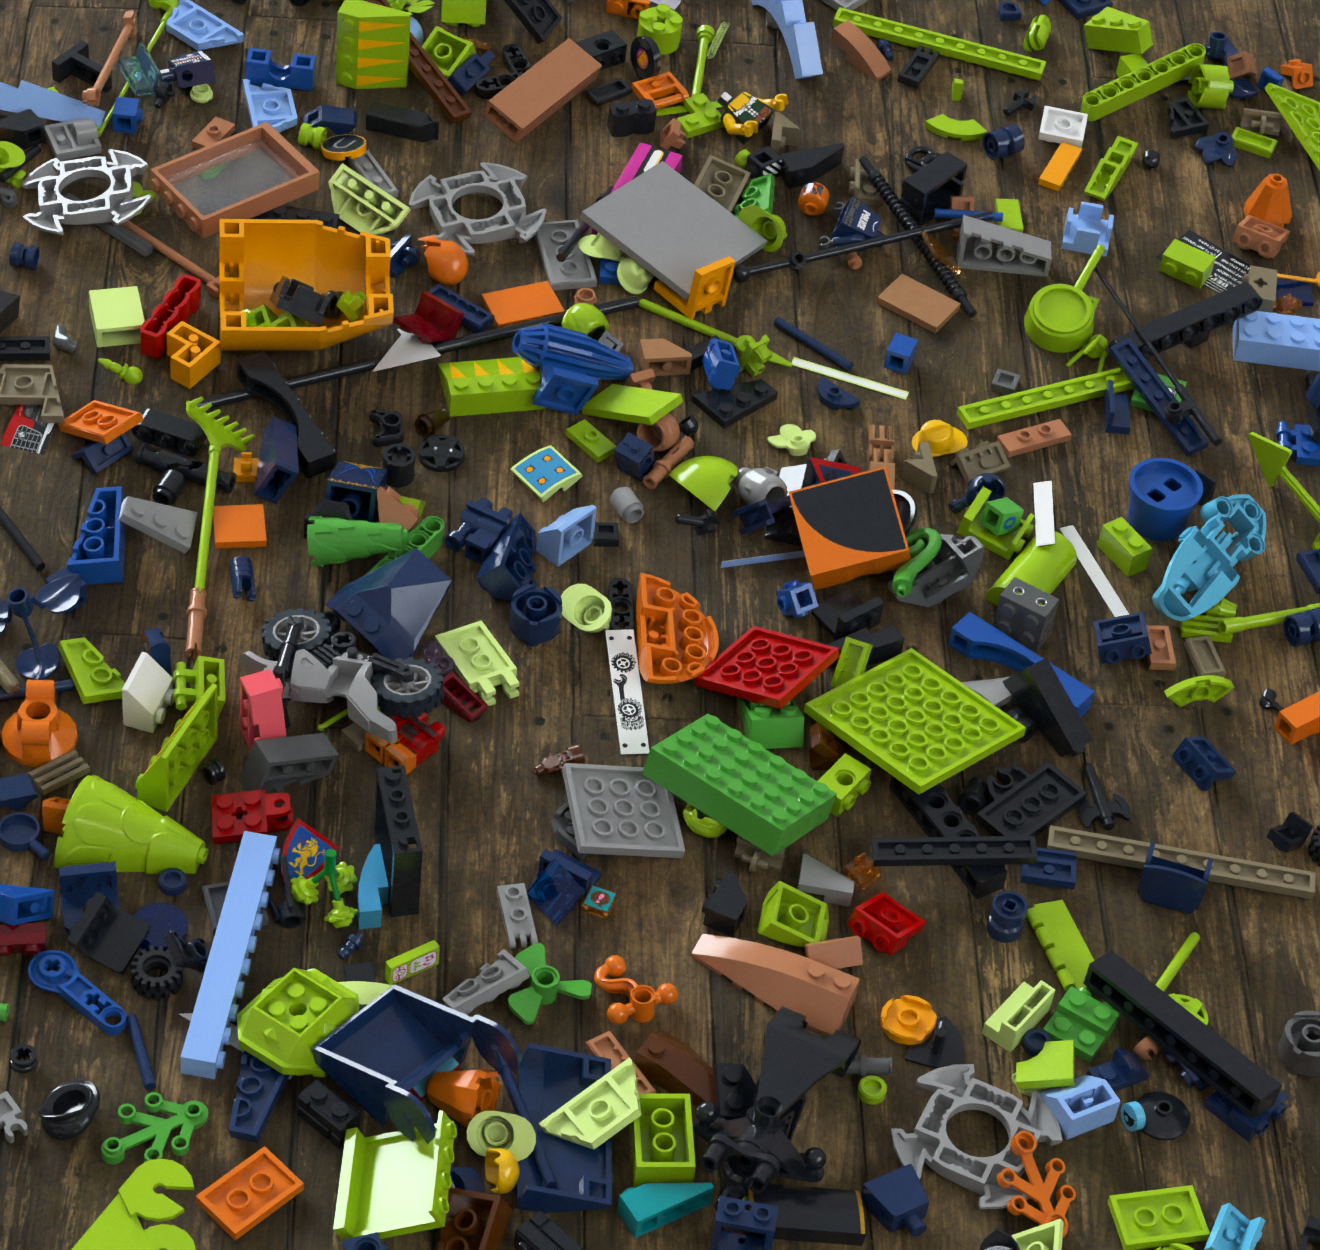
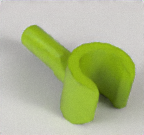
M18 170L6 182L11 183L17 189L21 188L22 182L25 180L22 178L26 175V172Z

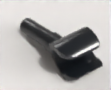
M1270 688L1265 689L1259 701L1260 706L1264 709L1273 708L1278 712L1284 709L1275 701L1277 697L1276 692Z

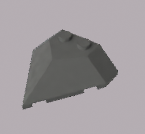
M940 534L942 540L941 548L936 556L917 574L910 594L905 597H898L892 590L893 579L888 582L887 587L898 601L924 607L937 605L955 592L964 590L966 586L973 583L986 551L984 546L975 536L956 539L955 535ZM898 569L892 570L894 575Z

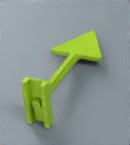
M1254 432L1249 433L1248 437L1268 487L1274 486L1280 476L1320 523L1319 505L1285 467L1292 455V450ZM1320 532L1311 546L1313 550L1320 549Z

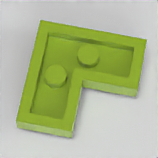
M704 93L684 99L683 106L690 114L678 117L676 120L681 122L680 130L686 134V138L725 127L720 120L721 113Z

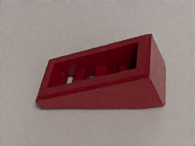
M453 671L443 678L444 698L440 700V703L470 723L488 710L489 706ZM464 700L468 701L466 705L462 704ZM474 705L477 709L471 713L468 709Z

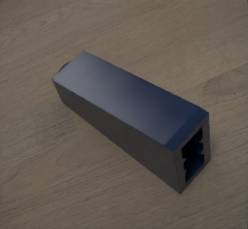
M273 417L263 431L253 495L277 504L298 475L299 467L296 426Z

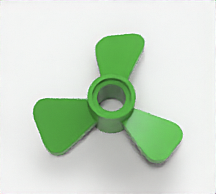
M535 943L516 955L515 959L527 968L531 984L530 987L511 994L508 998V1006L523 1023L532 1025L536 1020L540 1005L553 1003L557 999L558 992L581 1000L590 998L592 984L589 981H559V972L554 967L546 965L545 947L543 944Z

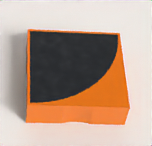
M886 466L789 491L814 591L849 582L863 575L880 574L899 569L911 560Z

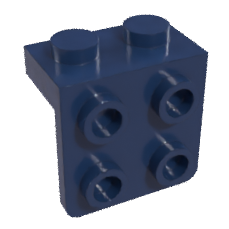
M116 862L59 867L64 929L69 932L75 922L79 921L84 913L83 909L86 902L93 898L97 891L107 896L111 903L120 909Z

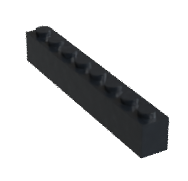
M1109 951L1089 964L1084 985L1248 1116L1255 1119L1275 1105L1282 1087L1278 1081L1117 954Z

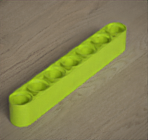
M1198 43L1189 44L1087 92L1083 96L1080 113L1088 114L1087 121H1096L1190 76L1191 70L1195 65L1204 63L1205 47Z

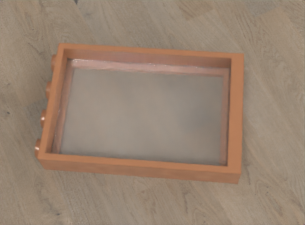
M265 122L150 169L149 185L151 190L157 193L164 203L170 206L178 217L183 219L190 226L191 230L203 239L219 232V219H251L319 190L320 171L268 122Z

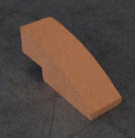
M847 20L833 28L831 42L846 52V61L875 81L891 74L892 69L881 52L852 22Z

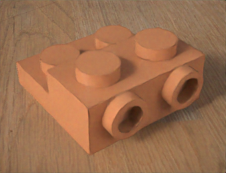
M1248 215L1237 225L1232 242L1237 243L1239 248L1255 250L1262 257L1274 258L1279 253L1282 244L1288 239L1290 231Z

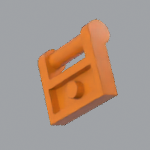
M671 72L633 82L631 87L639 99L652 100L656 109L676 103L684 104V99L689 98L687 90ZM675 93V95L654 101V99Z

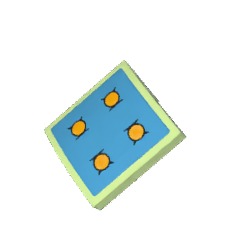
M551 445L535 451L510 468L512 474L543 503L559 489L565 492L583 477Z

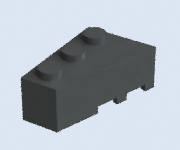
M325 733L255 740L239 780L246 791L266 789V792L274 790L276 793L284 791V786L295 782L302 785L330 775L339 754Z

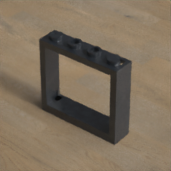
M400 765L377 768L373 832L376 844L381 846L389 886L388 905L391 917L419 914L423 850L405 767ZM416 844L417 848L408 849V845Z

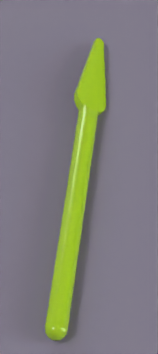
M640 299L638 302L639 307L707 336L713 337L716 335L721 340L730 342L736 347L735 343L738 338L696 320H690L684 315L648 300ZM771 351L773 355L767 362L789 368L792 367L791 362Z

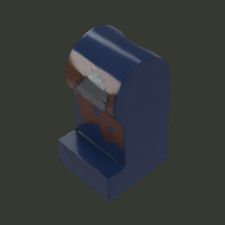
M151 628L141 636L144 652L148 653L168 674H171L170 645L164 639L161 629Z

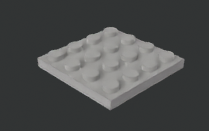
M564 763L562 768L578 853L683 858L685 847L673 793L643 775L644 767Z

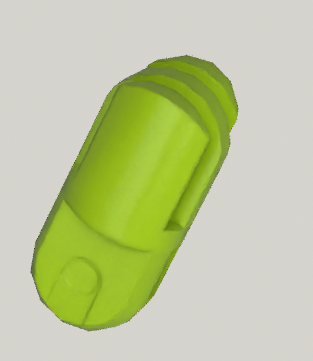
M1046 15L1036 16L1032 20L1023 42V47L1026 51L1032 52L1033 49L1035 51L1041 50V48L1044 49L1051 31V23Z

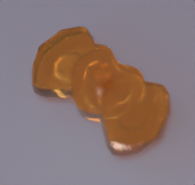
M464 35L460 36L464 40L473 42L475 49L476 47L485 50L491 49V43H483L481 40Z

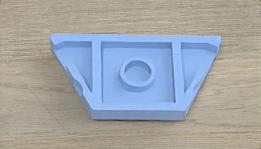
M179 0L178 7L174 8L172 16L169 17L166 23L167 32L197 51L244 41V34L190 0Z
M243 79V90L252 127L268 122L279 133L297 125L298 117L291 89L274 87L266 83L259 87L251 85L250 80Z

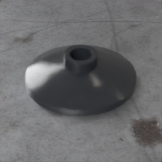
M1155 1091L1142 1095L1136 1101L1145 1112L1146 1123L1144 1128L1140 1130L1147 1136L1167 1141L1177 1139L1187 1131L1190 1123L1189 1111L1186 1105L1174 1095Z

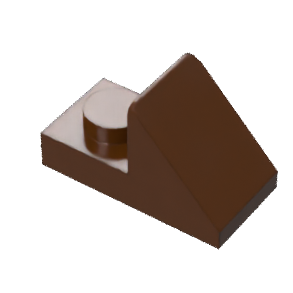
M819 723L809 727L811 737V749L809 750L811 769L829 770L845 753L851 756L850 748Z

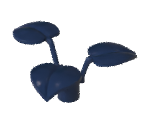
M1212 32L1209 43L1204 45L1206 49L1205 57L1223 59V65L1227 67V57L1238 54L1236 47L1229 41L1227 35L1222 32ZM1189 76L1179 82H1188ZM1236 78L1232 80L1234 83L1233 92L1229 93L1228 96L1248 98L1258 95L1259 91L1250 82Z
M79 574L65 576L44 585L36 595L37 600L33 594L29 595L27 590L21 587L14 588L8 593V602L0 600V634L5 631L6 623L12 622L14 613L17 617L23 618L34 649L24 650L16 659V668L23 677L31 680H44L57 670L60 663L58 649L51 643L38 646L28 617L32 614L33 604L41 609L48 607L49 611L55 614L73 609L79 602L81 594V577Z

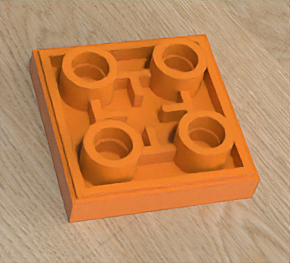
M263 504L214 506L213 529L215 549L267 547Z

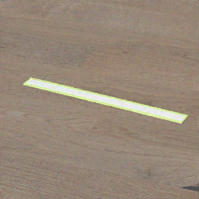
M796 357L791 362L793 366L906 400L909 392Z

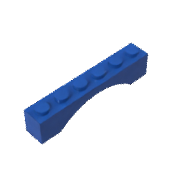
M971 612L951 629L948 645L967 658L996 662L1010 667L1017 672L1044 659ZM1051 664L1081 718L1090 709L1095 691Z

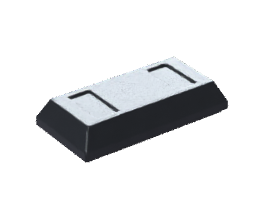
M621 78L588 89L584 91V94L596 107L629 95L633 92V89Z

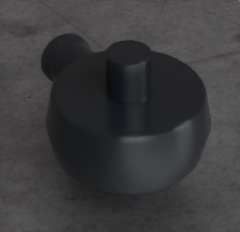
M162 81L158 87L154 88L157 99L154 104L155 107L161 108L163 103H167L171 97L175 96V92H172L173 86L171 83Z

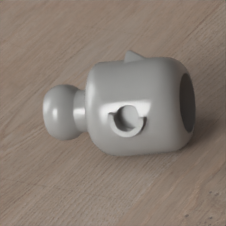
M742 467L738 469L737 476L733 479L735 486L739 490L740 497L748 505L766 499L767 503L770 504L786 497L788 494L785 482L777 476L778 472L768 467L754 469Z

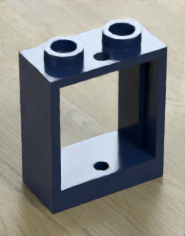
M719 1196L710 1250H771L779 1207ZM723 1226L766 1234V1237L764 1239L721 1231V1228Z

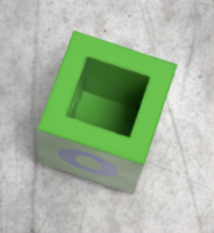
M1007 497L989 501L986 503L980 524L997 536L1017 531L1024 509Z

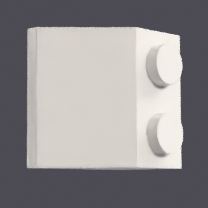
M142 652L122 688L123 725L154 733L157 725L162 724L165 719L167 706L172 705L174 702L173 678L145 652Z

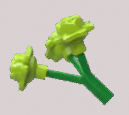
M328 849L325 852L324 869L315 877L305 879L300 875L298 878L291 879L292 895L297 902L310 905L312 902L316 903L318 901L317 895L319 894L316 887L319 884L318 881L324 877L328 882V890L333 892L334 896L332 901L334 908L324 917V921L332 923L335 928L346 927L353 923L352 918L358 913V909L345 906L340 895L344 892L352 891L354 889L353 884L358 881V878L355 875L354 866H347L345 862L336 865L337 853L333 849Z

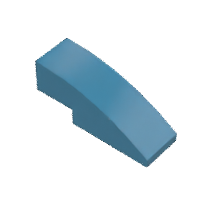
M374 844L367 856L360 876L357 913L359 930L381 927V905L388 904L389 886L380 844Z

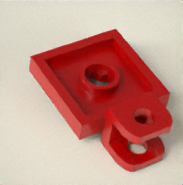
M266 789L211 795L212 838L214 845L240 842L244 831L269 835V832L289 830L294 824V813L288 793L267 794ZM278 802L284 803L282 807H275V804ZM246 814L242 816V819L237 820L236 815ZM280 817H287L286 821H278Z

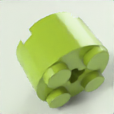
M659 4L657 7L643 10L639 14L637 37L646 35L647 38L651 37L656 42L660 55L670 54L679 47L683 18L677 12L670 9L667 4Z
M1209 64L1195 65L1191 70L1188 83L1192 84L1191 91H1188V98L1197 108L1225 109L1228 95L1233 92L1234 83L1229 77L1228 67Z

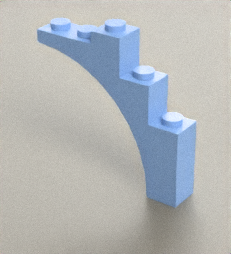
M751 0L752 5L764 7L777 22L789 51L795 80L823 74L814 22H806L803 0Z

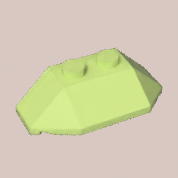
M343 163L329 180L334 213L340 214V220L360 233L362 231L370 234H384L398 228L411 210L408 206Z

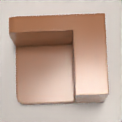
M1244 51L1227 57L1230 79L1233 80L1248 74L1251 76L1257 75L1252 54Z

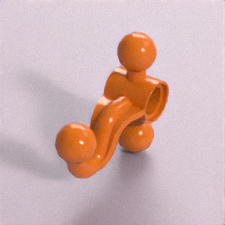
M618 955L608 957L604 965L600 966L594 973V981L599 988L608 993H623L630 998V1003L628 1004L613 1003L609 1006L607 1017L615 1025L626 1022L629 1015L636 1022H649L654 1017L656 1004L671 1005L678 998L677 988L670 983L660 985L655 993L652 987L638 985L629 978L606 979L605 976L607 975L619 977L624 973L626 963Z

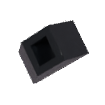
M31 109L0 120V141L13 143L21 149L45 142L44 123Z
M728 870L723 879L718 878L712 898L707 897L703 904L702 913H705L703 925L734 937L744 920L747 899L734 872Z

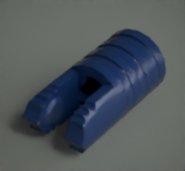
M237 556L231 559L229 568L233 598L238 599L241 596L242 590H245L247 601H256L251 559L246 556Z

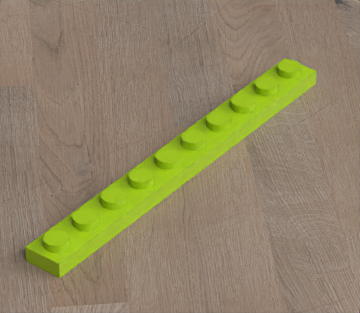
M839 7L833 20L834 27L849 20L866 36L869 35L918 48L921 45L924 46V51L930 48L933 53L938 51L945 57L960 59L968 63L979 64L987 68H994L1039 81L1042 78L1047 62Z

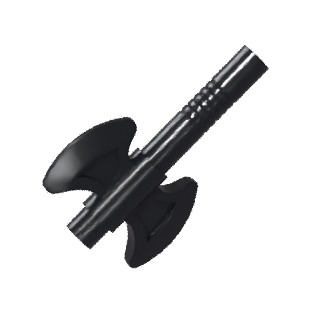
M1086 763L1083 769L1095 801L1094 804H1090L1087 800H1084L1080 804L1079 818L1084 827L1089 829L1094 821L1100 819L1104 829L1111 830L1115 827L1113 822L1114 816L1123 818L1126 821L1130 820L1131 811L1128 803L1118 794H1113L1112 800L1107 801L1093 764Z

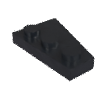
M763 379L733 385L731 390L715 389L693 394L692 402L722 428H726L775 401L778 392Z

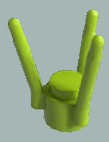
M1101 334L1093 335L1088 343L1066 363V366L1070 367L1083 354H1087L1091 358H1100L1097 373L1102 372L1105 359L1108 356V353L1105 351L1108 346L1107 339Z

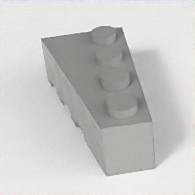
M963 215L956 249L957 268L1048 277L1052 260L1051 241Z

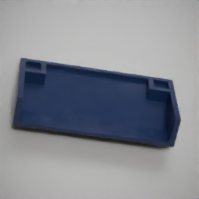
M528 1043L521 1055L522 1067L518 1070L517 1086L557 1184L551 1188L546 1187L535 1158L531 1153L527 1158L518 1161L520 1174L516 1184V1208L533 1212L540 1210L544 1214L610 1208L612 1206L611 1138L596 1149H591L544 1133L539 1123L610 1072L611 1059Z

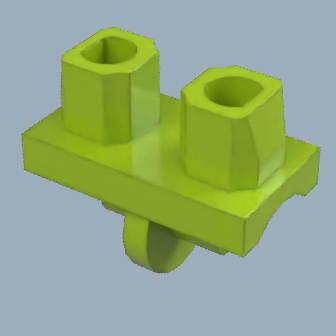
M766 334L762 336L759 342H755L748 335H742L737 339L735 343L736 349L742 354L739 359L740 371L746 369L752 377L764 371L765 366L763 364L770 360L773 355L767 348L770 339Z

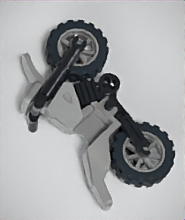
M297 608V610L293 611L292 609H287L284 613L278 612L274 614L273 618L266 620V625L262 626L261 636L264 654L269 656V660L263 659L251 651L242 654L243 667L248 675L271 669L275 678L281 680L283 685V694L281 695L286 728H289L291 725L287 711L290 700L329 703L334 700V696H342L347 699L348 717L368 733L370 732L389 743H395L397 741L396 724L383 713L388 712L393 717L399 715L401 718H409V716L413 715L414 717H419L422 713L428 714L432 712V708H437L440 705V700L444 698L442 672L436 668L434 663H427V660L422 658L415 660V657H408L405 660L398 658L394 661L377 653L368 655L359 652L356 648L354 634L343 631L332 636L329 619H325V615L322 613L317 614L312 609H309V611L304 608Z

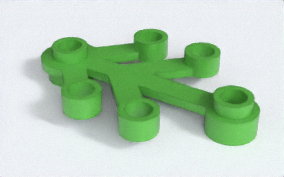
M151 1092L146 1095V1110L151 1113L161 1111L175 1116L164 1119L136 1112L133 1105L123 1104L118 1109L119 1121L123 1124L133 1123L147 1128L122 1139L117 1137L106 1139L101 1146L102 1159L108 1164H118L124 1160L125 1150L153 1138L155 1140L152 1147L148 1148L144 1153V1161L154 1160L149 1158L153 1155L157 1156V1159H163L162 1153L171 1131L181 1126L180 1135L175 1136L171 1141V1150L177 1156L186 1155L189 1152V1141L194 1129L202 1127L208 1119V1108L199 1101H188L183 1105L165 1101L157 1092ZM151 1101H157L158 1103H157V1104H150L149 1102H151ZM129 1112L131 1115L124 1116L123 1113ZM177 1144H184V1145H185L184 1147H181V1148L176 1147Z

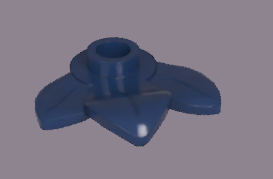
M1218 132L1213 136L1202 137L1195 144L1196 149L1203 151L1205 165L1221 159L1227 167H1231L1237 158V152L1233 148V137L1226 132Z

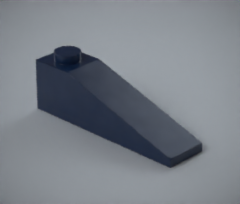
M518 513L482 564L476 578L481 588L487 590L493 598L512 601L513 594L519 588L526 585H535V588H537L536 582L532 580V573L536 572V565L532 563V554L536 553L535 530L521 513Z

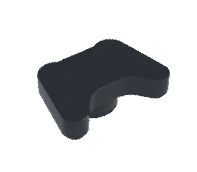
M372 409L369 412V420L380 428V432L373 436V446L383 447L399 444L404 441L403 421L399 412Z
M170 931L164 936V941L178 966L193 969L200 973L205 971L209 956L205 941L202 938L193 939L188 943L176 931Z

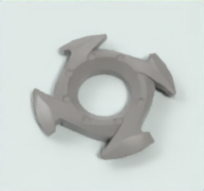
M114 149L108 150L112 162L106 161V156L63 162L54 158L39 166L22 182L23 189L38 188L40 212L36 214L29 213L23 216V219L35 228L59 235H64L60 223L91 225L113 222L114 226H118L133 218L150 202V195L133 199V177L137 174L142 175L149 166L138 156ZM86 179H102L111 183L105 193L90 200L73 201L61 195L63 188Z
M485 162L480 163L482 171L440 179V184L437 183V178L429 175L412 192L409 208L417 209L429 206L431 218L439 232V235L434 236L439 240L454 241L464 250L466 255L475 256V250L469 244L490 243L511 238H518L519 243H525L539 231L547 213L546 209H540L526 215L525 199L518 186L522 187L527 179V175L510 167ZM478 193L495 196L501 201L503 207L496 215L490 218L476 220L459 215L454 211L452 205L455 200L463 195Z
M955 1064L941 1067L918 1077L916 1084L921 1088L934 1092V1094L930 1097L914 1129V1133L906 1134L903 1129L891 1128L893 1147L901 1165L912 1164L920 1180L925 1162L942 1177L981 1195L982 1197L979 1198L978 1202L980 1209L1006 1208L1008 1201L1016 1195H1020L1026 1200L1030 1199L1012 1186L1010 1188L1001 1187L997 1182V1175L1005 1168L1012 1169L1019 1177L1024 1173L1025 1168L1020 1156L1015 1155L1011 1150V1139L1020 1131L1025 1130L1032 1133L1036 1138L1037 1145L1040 1142H1046L1051 1147L1062 1143L1063 1139L1059 1122L1040 1093L1037 1091L1032 1092L1029 1110L1027 1111L1023 1107V1101L1013 1094L973 1078L975 1074L974 1064ZM966 1110L984 1111L1002 1122L1007 1130L1009 1143L1003 1151L990 1157L971 1156L963 1153L952 1144L946 1132V1124L952 1116ZM1004 1175V1178L1010 1182L1009 1177Z

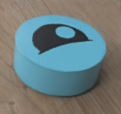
M1136 1101L1122 1105L1121 1119L1126 1129L1131 1132L1143 1129L1146 1123V1116L1142 1106Z

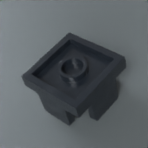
M283 275L276 291L272 292L269 300L275 307L321 326L325 318L323 314L330 296L326 293L320 295L314 291L312 286L296 279H291L290 281L288 277Z

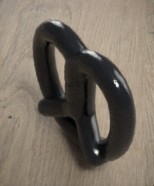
M917 146L906 153L904 162L909 169L917 172L922 166H926L935 157H939L942 154L936 153L926 146ZM917 153L927 154L921 159L913 157Z

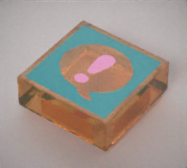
M591 885L582 903L581 910L607 919L617 900L618 893Z

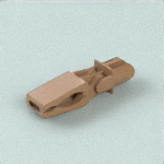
M870 425L868 427L869 447L867 452L868 462L870 463L869 470L886 466L891 487L895 490V463H893L895 441L893 440L892 427L888 426L885 439L884 425H879L877 438L875 439V426Z

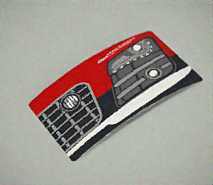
M61 404V405H62V410H63V412H64V410L66 409L67 405ZM19 405L6 429L1 445L44 454L57 423H42L41 412L43 405Z

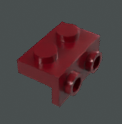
M44 922L24 923L14 926L9 924L0 925V957L9 956L12 953L35 955L42 951H47L46 924Z

